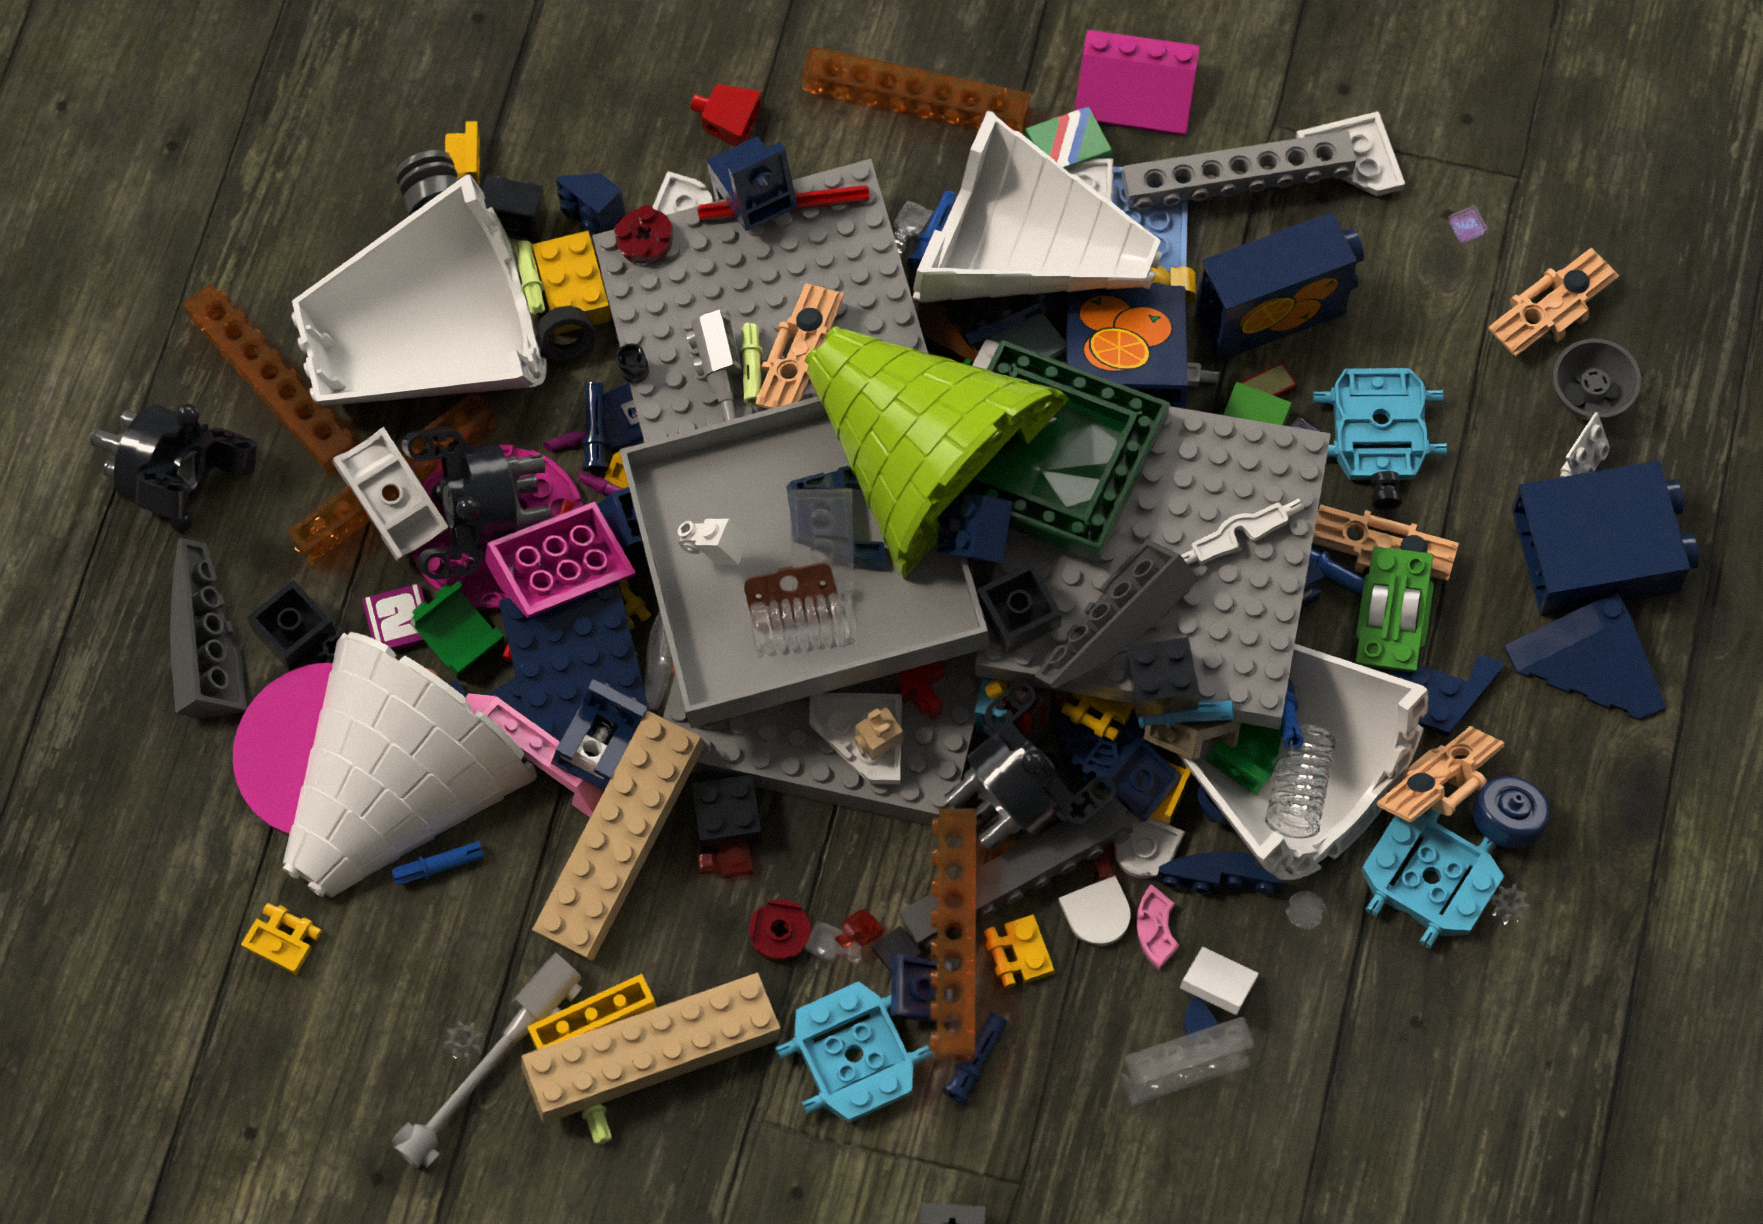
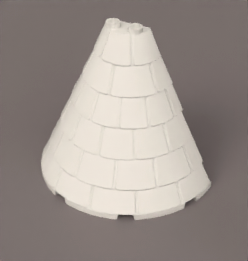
M987 111L970 149L962 186L942 232L934 231L917 269L913 287L915 291L913 300L919 303L950 299L963 300L989 296L995 298L1060 291L1075 292L1100 288L1144 287L1150 289L1155 272L1150 270L1152 267L1158 268L1163 252L1158 251L1161 240L1134 221L1105 196H1101L1076 174L1071 175L1019 131L1014 132L996 117L993 112Z
M350 632L348 635L343 633L336 644L332 671L329 674L324 703L320 710L313 748L310 750L304 785L301 787L295 821L291 827L283 864L285 865L283 870L295 879L301 876L309 882L308 888L321 897L324 894L329 897L337 895L363 880L366 876L399 860L406 853L435 839L436 835L503 800L504 796L533 782L537 777L532 763L527 761L523 764L521 762L525 754L521 748L485 713L477 711L473 714L470 712L472 708L466 702L467 698L407 656L398 661L395 659L396 654L389 646L354 632Z

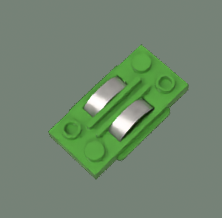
M1373 546L1369 574H1366L1364 579L1356 636L1359 639L1356 664L1417 673L1420 647H1424L1426 644L1434 584L1430 581L1434 557L1432 553Z

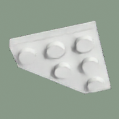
M1379 112L1297 131L1296 139L1349 130L1356 164L1354 174L1342 178V180L1375 196L1404 190L1405 182ZM1324 157L1318 158L1321 161H1329Z
M820 693L810 696V726L869 784H900L901 744L872 760L867 752L864 754L860 752L854 742V738L856 737L855 725L867 719V714L877 708L880 711L887 707L901 727L902 694Z

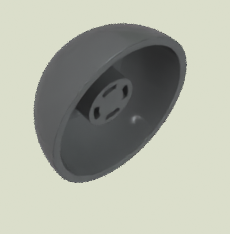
M1584 339L1568 346L1559 355L1553 370V387L1559 402L1572 415L1590 421L1594 413L1597 412L1602 422L1620 416L1632 406L1640 391L1641 374L1635 359L1620 345L1604 339Z

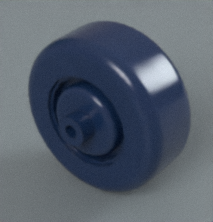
M1501 776L1488 781L1482 787L1473 806V818L1479 831L1491 842L1505 848L1520 849L1531 846L1539 840L1549 822L1550 807L1544 794L1532 783L1518 777Z

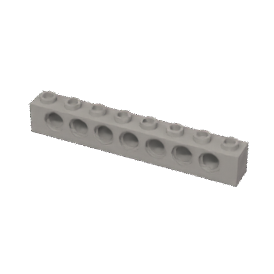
M1347 130L1126 165L1122 169V184L1128 210H1146L1156 205L1165 204L1172 206L1181 201H1202L1208 197L1219 195L1228 197L1238 192H1259L1265 188L1276 186L1285 188L1295 183H1316L1321 179L1332 177L1342 179L1354 174L1356 157L1350 133ZM1324 157L1329 161H1321L1318 158ZM1290 162H1298L1301 165L1295 166L1292 165ZM1269 166L1272 170H1265L1262 167ZM1234 171H1242L1245 174L1239 175L1234 173ZM1207 175H1213V176H1215L1216 178H1215V179H1208V178H1206L1205 176H1207ZM1183 179L1188 181V183L1182 184L1177 182V180ZM1150 184H1157V185H1159L1160 187H1158V188H1152V187H1150L1149 185H1150Z

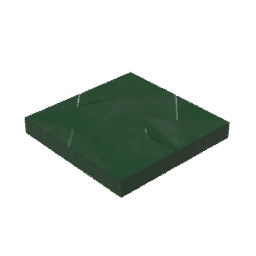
M1001 339L987 368L988 370H991L993 373L1026 380L1029 383L1058 389L1069 400L1029 444L1024 442L1016 432L961 491V494L986 495L1011 501L1013 503L1009 528L1100 562L1169 415L1170 403Z

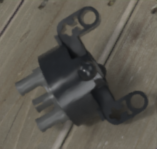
M182 404L177 411L160 405L149 406L139 414L126 410L120 419L121 427L126 429L124 434L116 435L99 427L95 428L91 434L102 439L90 437V444L94 447L110 451L116 457L115 459L110 458V460L108 459L105 462L103 474L114 478L118 495L140 508L169 518L171 527L178 532L187 531L192 526V515L188 512V507L192 504L190 493L197 487L205 472L213 467L237 475H250L255 472L257 442L226 429L212 428L208 430L207 424L200 426L198 422L199 411L192 404Z
M449 427L412 431L404 437L402 448L407 456L417 461L441 459L443 476L441 482L433 486L431 496L435 503L443 505L446 520L450 526L452 545L427 549L420 554L418 558L419 570L429 578L439 580L472 574L477 570L479 560H485L484 548L487 547L488 542L552 518L549 505L523 509L520 507L518 495L538 493V486H535V483H538L535 474L545 473V461L542 454L517 458L516 456L505 457L498 443L471 447L470 441H464L463 436L459 432ZM447 435L453 438V442L448 444V448L442 444L434 445L433 440L436 442L446 441ZM417 439H423L425 443L424 449L420 453L414 454L412 451L413 442ZM462 554L468 556V559L464 560L463 566L455 562V560L462 559ZM439 557V567L435 571H429V560Z
M1026 682L1013 684L986 708L984 715L988 725L983 728L990 737L967 756L971 769L964 774L965 778L948 793L944 794L947 801L956 810L975 793H982L987 798L978 808L967 815L971 822H974L982 815L973 824L979 831L996 815L1000 814L998 816L999 820L982 835L978 836L990 851L1011 833L1015 835L1020 829H1024L1033 836H1036L1058 816L1063 822L1068 823L1070 821L1074 824H1086L1108 807L1117 798L1119 792L1118 785L1112 778L1101 776L1093 779L1075 794L1057 769V758L1052 753L1043 752L1031 738L1022 732L1016 722L1037 704L1039 699L1036 687ZM1027 687L1031 692V699L1027 704L1020 705L1016 700V692L1020 688ZM1007 699L1012 706L1019 710L1016 714L1011 709L1005 713L1004 718L1006 721L1004 723L1000 721L994 722L993 720L996 717L994 713L996 709L1004 711L1010 706L1005 703ZM1103 781L1109 783L1112 790L1111 795L1106 799H1100L1095 792L1098 783ZM1088 792L1090 798L1099 806L1095 809V806L1090 804L1084 810L1086 814L1084 818L1082 816L1074 817L1073 813L1076 811L1074 804H1085L1089 799L1084 795Z

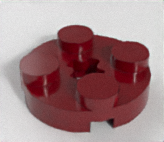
M643 205L639 209L629 212L614 228L617 247L622 256L631 262L637 263L636 260L645 261L646 263L656 262L663 258L672 247L671 241L674 232L669 218L661 211L655 210L649 205ZM649 232V239H637L640 233Z
M775 899L767 902V905L762 906L760 909L758 908L753 913L749 923L750 940L755 952L768 960L776 962L795 960L801 956L810 942V920L797 903L786 899ZM779 924H784L785 930L789 932L782 937H776V933L771 932L772 928H778Z

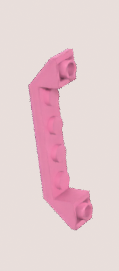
M469 693L465 697L467 698L466 702L472 708L470 712L475 714L477 711H480L492 719L525 753L524 757L574 792L571 804L591 818L604 791L551 764L556 748L560 743L558 740L497 696Z

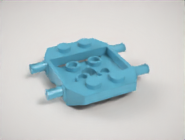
M1410 368L1344 369L1335 383V387H1331V391H1313V404L1331 403V405H1334L1336 441H1334V445H1329L1327 457L1334 456L1349 480H1370L1374 473L1381 471H1395L1399 473L1400 480H1415L1426 457L1447 455L1446 443L1429 444L1425 424V403H1443V390H1426L1424 383ZM1384 414L1389 421L1386 424H1378L1373 420V416ZM1353 444H1411V448L1353 449Z
M1432 807L1428 810L1427 814L1419 816L1412 823L1395 815L1361 870L1374 896L1368 907H1366V911L1370 914L1374 908L1372 915L1377 916L1384 903L1397 910L1408 913L1417 922L1428 928L1419 940L1420 944L1424 946L1429 938L1425 946L1426 948L1432 947L1438 935H1469L1504 877L1490 855L1495 843L1490 841L1488 844L1489 840L1485 837L1480 846L1473 845L1439 825L1437 819L1441 813L1434 812ZM1421 837L1423 841L1394 886L1390 885L1418 838ZM1470 866L1472 868L1442 916L1440 914L1441 910ZM1426 871L1436 872L1439 876V882L1435 884L1427 883L1423 879V873Z
M858 981L796 1009L795 1037L791 1041L775 1048L780 1059L795 1052L801 1054L813 1076L819 1093L817 1096L802 1102L806 1114L824 1106L829 1112L850 1123L912 1094L913 1069L916 1068V1064L933 1056L931 1051H929L928 1045L912 1053H907L889 1016L891 995L886 998H880V996ZM869 1014V1019L814 1043V1038ZM851 1048H857L862 1051L863 1057L858 1062H850L845 1057L846 1052Z

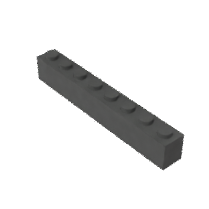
M1117 798L1086 824L1062 821L899 911L901 922L919 950L925 947L927 950L932 949L943 941V937L952 932L956 935L965 931L970 926V922L978 918L984 920L992 916L999 906L1005 903L1011 905L1019 901L1026 891L1032 888L1038 890L1046 886L1053 876L1059 873L1061 875L1068 874L1077 867L1076 864L1086 858L1087 860H1093L1100 856L1104 851L1103 849L1109 845L1114 844L1117 846L1124 843L1130 838V834L1133 833V823ZM1097 803L1093 804L1095 809L1099 806ZM1085 809L1074 814V817L1082 816L1084 818L1086 816L1084 813Z

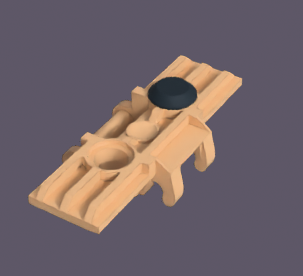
M1590 248L1563 270L1555 272L1553 269H1548L1544 273V277L1521 295L1513 296L1510 299L1513 308L1491 324L1488 330L1515 357L1550 330L1554 334L1553 340L1558 343L1565 337L1566 327L1575 320L1581 325L1589 318V309L1585 303L1615 281L1619 275ZM1550 286L1555 289L1537 304L1532 303L1534 298ZM1527 320L1533 321L1536 324H1530Z
M805 283L791 318L789 317L787 322L779 323L778 336L767 361L763 362L761 370L767 376L755 402L756 406L773 409L801 401L810 380L807 374L808 364L804 360L814 348L819 349L826 341L825 337L832 327L844 298V293ZM789 338H794L786 359L781 360Z
M1321 504L1317 513L1312 544L1358 556L1354 572L1363 574L1367 566L1370 567L1373 546L1432 553L1434 557L1431 577L1444 581L1449 580L1459 543L1418 532L1416 531L1417 524L1411 523L1410 526L1371 515V511L1365 510L1364 516H1360ZM1368 526L1406 537L1402 539L1399 537L1391 536L1387 533L1373 531L1368 529ZM1349 529L1359 531L1358 537L1361 540H1351L1347 536V531Z
M1471 726L1468 727L1448 745H1441L1438 748L1430 749L1404 770L1402 782L1377 802V806L1410 823L1431 807L1433 811L1443 815H1452L1456 811V806L1476 790H1481L1487 783L1485 777L1476 770L1504 747V742ZM1457 755L1467 756L1464 759H1455L1453 757ZM1448 782L1456 787H1460L1448 798L1444 796V783Z

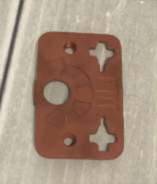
M817 563L793 568V566L780 568L778 572L750 577L744 583V591L753 626L758 631H768L833 618L841 611L833 572L826 563ZM785 576H792L797 579L798 585L792 591L784 590L780 585L781 579ZM825 581L826 584L821 585L820 582ZM761 594L762 597L757 598L756 595ZM822 598H827L829 602L834 601L835 605L830 607V612H825L823 608L816 607L818 604H821ZM762 610H767L768 614L776 615L770 619V624H764L763 620H757V617L761 616Z

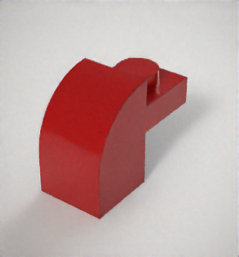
M940 661L901 671L898 675L899 694H902L903 703L906 704L913 699L917 709L922 714L927 713L932 720L942 714V701L930 688V686L944 677V666Z

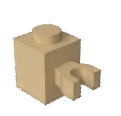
M887 707L880 711L878 708L867 714V719L855 725L856 737L854 742L862 754L867 752L872 760L903 742V730Z

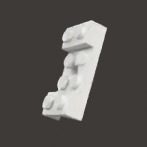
M384 427L353 449L333 458L332 463L347 486H350L397 562L448 530L447 523ZM386 486H394L399 491V497L395 501H387L382 496V490Z

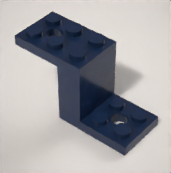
M757 136L706 160L716 201L722 199L726 201L745 231L751 230L798 207L786 149L781 142L766 148Z

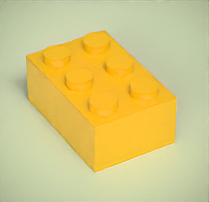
M589 231L532 244L540 280L544 284L543 291L549 311L561 306H573L586 312L593 326L611 321L609 304ZM570 324L563 325L554 332L557 335L582 328Z

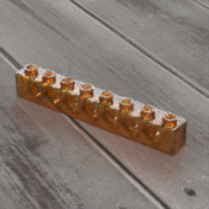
M814 46L809 48L802 72V89H806L814 94L824 93L833 95L841 100H857L869 106L880 105L889 107L897 112L908 111L917 113L925 118L935 117L945 119L953 124L963 123L972 125L977 129H980L987 111L993 112V110L1000 109L1003 112H993L995 116L1014 132L1019 131L1023 135L1030 109L1031 93ZM830 74H837L838 76H836V77H829L828 75H830ZM857 80H864V81H866V82H864V83H857V82H855V81H857ZM884 86H892L893 88H891V89H884L883 87H884ZM911 92H920L921 94H919V95H912V94H910V93H911ZM939 98H947L948 100H946V101H940V100H938V99H939ZM972 103L976 106L968 107L966 106V104Z
M211 283L183 303L188 318L321 468L330 475L337 470L332 463L333 458L354 448L353 443L356 441L348 429L344 428L341 430L336 424L338 420L329 408L323 410L319 404L316 405L310 394V388L306 390L300 384L302 380L293 368L288 370L282 364L284 359L275 348L270 350L265 345L267 341L263 334L257 328L252 330L248 326L249 320L240 309L235 311L230 304L232 302L228 295L222 289L217 291ZM224 315L220 320H213L216 316ZM235 335H242L237 340H231ZM252 355H260L258 358L254 360L248 359ZM271 374L277 375L274 379H266V377ZM288 394H295L292 399H283ZM306 414L313 415L310 419H301ZM324 434H330V435H331V436H330L328 439H326V440H320V439H319V438H320L322 435H324Z
M474 392L424 429L449 427L459 432L463 436L464 441H470V445H472L497 425L493 410L477 392ZM447 435L446 441L436 442L433 440L434 445L442 444L448 448V444L453 442V438ZM417 439L413 442L412 451L414 454L420 453L424 449L425 443L423 439ZM402 445L398 448L420 483L442 465L441 459L417 461L405 454ZM347 486L289 529L287 533L292 546L311 566L370 522L371 519L350 486ZM386 486L382 490V496L387 501H395L399 497V491L394 486Z
M939 808V818H933V837H939V848H932V867H938V878H932V897H938V909H932V928H938V939H932L931 958H938V970H931V989H937V1001H931V1020H937V1032H931V1051H937V1060H975L976 809ZM950 837H958L963 841V844L959 848L953 849L946 845V841ZM950 867H958L962 870L963 874L957 879H951L945 872ZM950 897H957L963 904L958 909H950L945 905V902ZM956 927L961 930L962 936L957 940H950L945 936L946 930ZM950 958H957L962 962L961 968L956 971L948 970L944 964ZM954 988L962 993V997L958 1001L951 1002L945 998V992ZM955 1019L961 1023L962 1027L958 1032L951 1033L944 1028V1024L948 1020Z

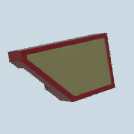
M1284 362L1240 382L1278 398L1296 390L1298 386Z

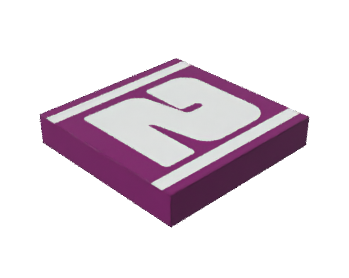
M420 583L362 598L372 639L389 646L392 651L426 643L410 624L411 618L414 616L412 611L425 602Z

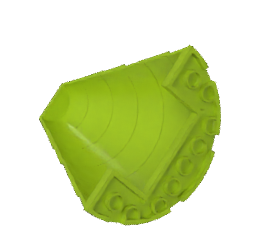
M834 326L827 333L826 341L819 349L814 348L806 356L804 362L808 364L807 374L821 405L825 407L837 440L842 445L852 473L857 478L883 541L888 546L898 575L904 579L937 544V536L941 527L937 520L938 516L1016 432L1024 442L1029 444L1069 399L1063 392L1055 388L993 373L988 369L923 353L914 348L884 342L879 338Z

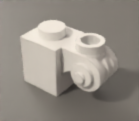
M705 519L704 523L686 521L678 529V535L681 537L679 546L689 554H699L702 551L716 565H739L750 539L729 519Z

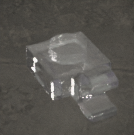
M907 200L894 220V227L898 229L894 234L898 252L901 254L905 251L910 237L918 238L925 231L933 216V211L910 200Z
M816 921L805 946L806 952L832 962L835 961L837 954H839L846 960L858 964L863 954L860 951L861 946L844 940L846 936L844 930L820 921Z

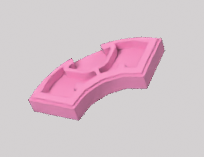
M1151 884L1140 902L1137 915V934L1146 957L1160 970L1179 949V944L1172 937L1168 926L1169 915L1175 907V903Z

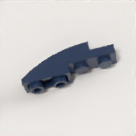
M1209 852L1189 855L1159 866L1156 882H1160L1163 886L1171 889H1179L1181 886L1192 888L1194 892L1204 895L1211 894V892L1217 893L1219 882L1225 883L1230 888H1255L1261 894L1271 895L1274 892L1280 893L1283 880L1269 873L1264 868L1254 866L1255 856L1253 854Z

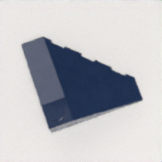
M1619 593L1592 602L1504 646L1517 674L1528 678L1529 673L1547 679L1546 685L1565 693H1568L1569 689L1588 695L1586 701L1609 709L1611 704L1627 710V717L1635 720L1646 718L1666 709L1633 621Z

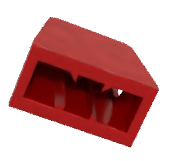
M718 84L714 87L710 98L695 94L691 101L690 110L702 114V129L706 133L735 147L747 141L762 107L761 92Z

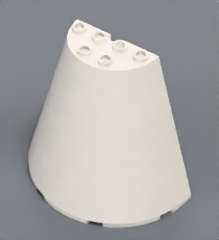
M470 174L462 177L292 301L294 308L292 319L300 332V337L298 338L299 347L303 354H308L307 362L304 363V369L309 379H311L313 387L310 388V394L316 405L330 406L529 388L544 382L547 372V359L545 357L541 358L540 354L542 348L538 338V325L540 323L538 314H532L529 311L527 298L521 292V275L511 242L493 207L486 209L485 195Z
M1295 644L1289 680L1294 685V696L1298 700L1296 714L1304 743L1297 750H1294V747L1291 748L1257 796L1206 761L1217 744L1216 741L1211 739L1203 740L1198 759L1191 760L1181 755L1179 757L1263 868L1282 880L1299 879L1320 870L1321 865L1318 863L1327 856L1336 859L1361 836L1381 812L1382 808L1377 806V802L1383 795H1386L1388 790L1391 791L1400 783L1403 771L1409 767L1424 729L1418 725L1420 716L1423 718L1427 714L1428 689L1422 685Z

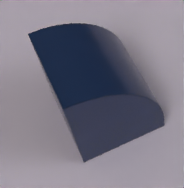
M1197 996L1188 1005L1183 1022L1184 1038L1191 1050L1216 1036L1220 1026L1201 998Z

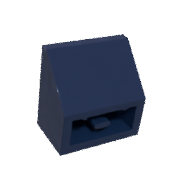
M601 173L559 176L556 179L560 210L569 219L575 218L579 221L585 231H589L590 235L613 230L615 225L625 216L622 189Z
M629 487L612 492L597 504L598 508L628 560L646 554Z
M960 493L943 511L940 532L937 536L936 554L983 562L1002 563L1013 502L986 495Z

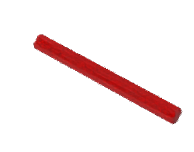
M863 185L795 193L798 207L793 210L868 201L870 198L869 187ZM726 202L701 204L697 208L700 220L736 217Z

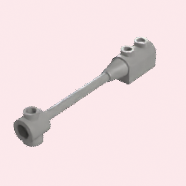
M717 310L693 320L691 323L693 331L687 332V339L692 349L698 348L700 358L693 361L695 370L699 376L704 375L705 379L708 380L722 407L724 419L728 421L737 418L733 406L732 376L743 372V367L731 319L721 310Z
M557 953L553 954L511 1001L519 1011L504 1031V1036L427 1125L414 1124L412 1126L407 1122L391 1141L396 1145L394 1147L395 1151L404 1160L417 1169L421 1164L427 1168L439 1155L435 1150L439 1144L436 1132L512 1044H516L529 1033L527 1026L562 1011L558 1008V1005L565 998L571 1001L579 993L582 987L578 982L582 977L569 963Z

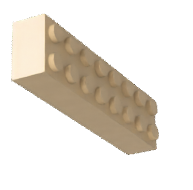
M646 710L532 929L534 932L591 962L594 961L706 744L701 736Z
M757 972L521 1056V1068L541 1121L545 1124L591 1106L778 1041L780 1026Z

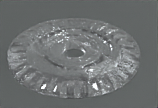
M660 611L651 629L644 667V691L647 706L650 710H657L662 703L673 662Z

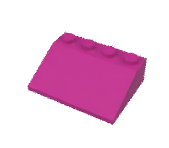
M1087 30L1075 111L1089 106L1098 124L1186 136L1200 46Z
M596 502L589 503L487 543L485 562L499 587L527 618L636 575L634 568Z

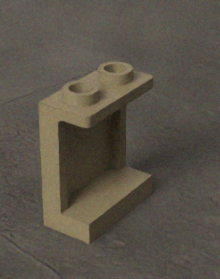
M1229 720L1180 722L1175 723V726L1166 727L1165 724L1147 725L1144 740L1194 760L1200 757L1203 740L1211 739L1216 742L1221 740L1231 748L1236 747L1241 723Z

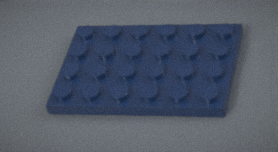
M619 582L529 618L521 612L510 598L499 600L525 717L559 742L562 740L580 708L593 679L600 683L603 682L611 685L614 690L627 697H634L648 707ZM592 727L587 736H593L596 731L595 728ZM607 735L608 739H606L605 745L608 746L612 737ZM584 752L588 756L595 757L592 752ZM537 766L539 776L548 775Z

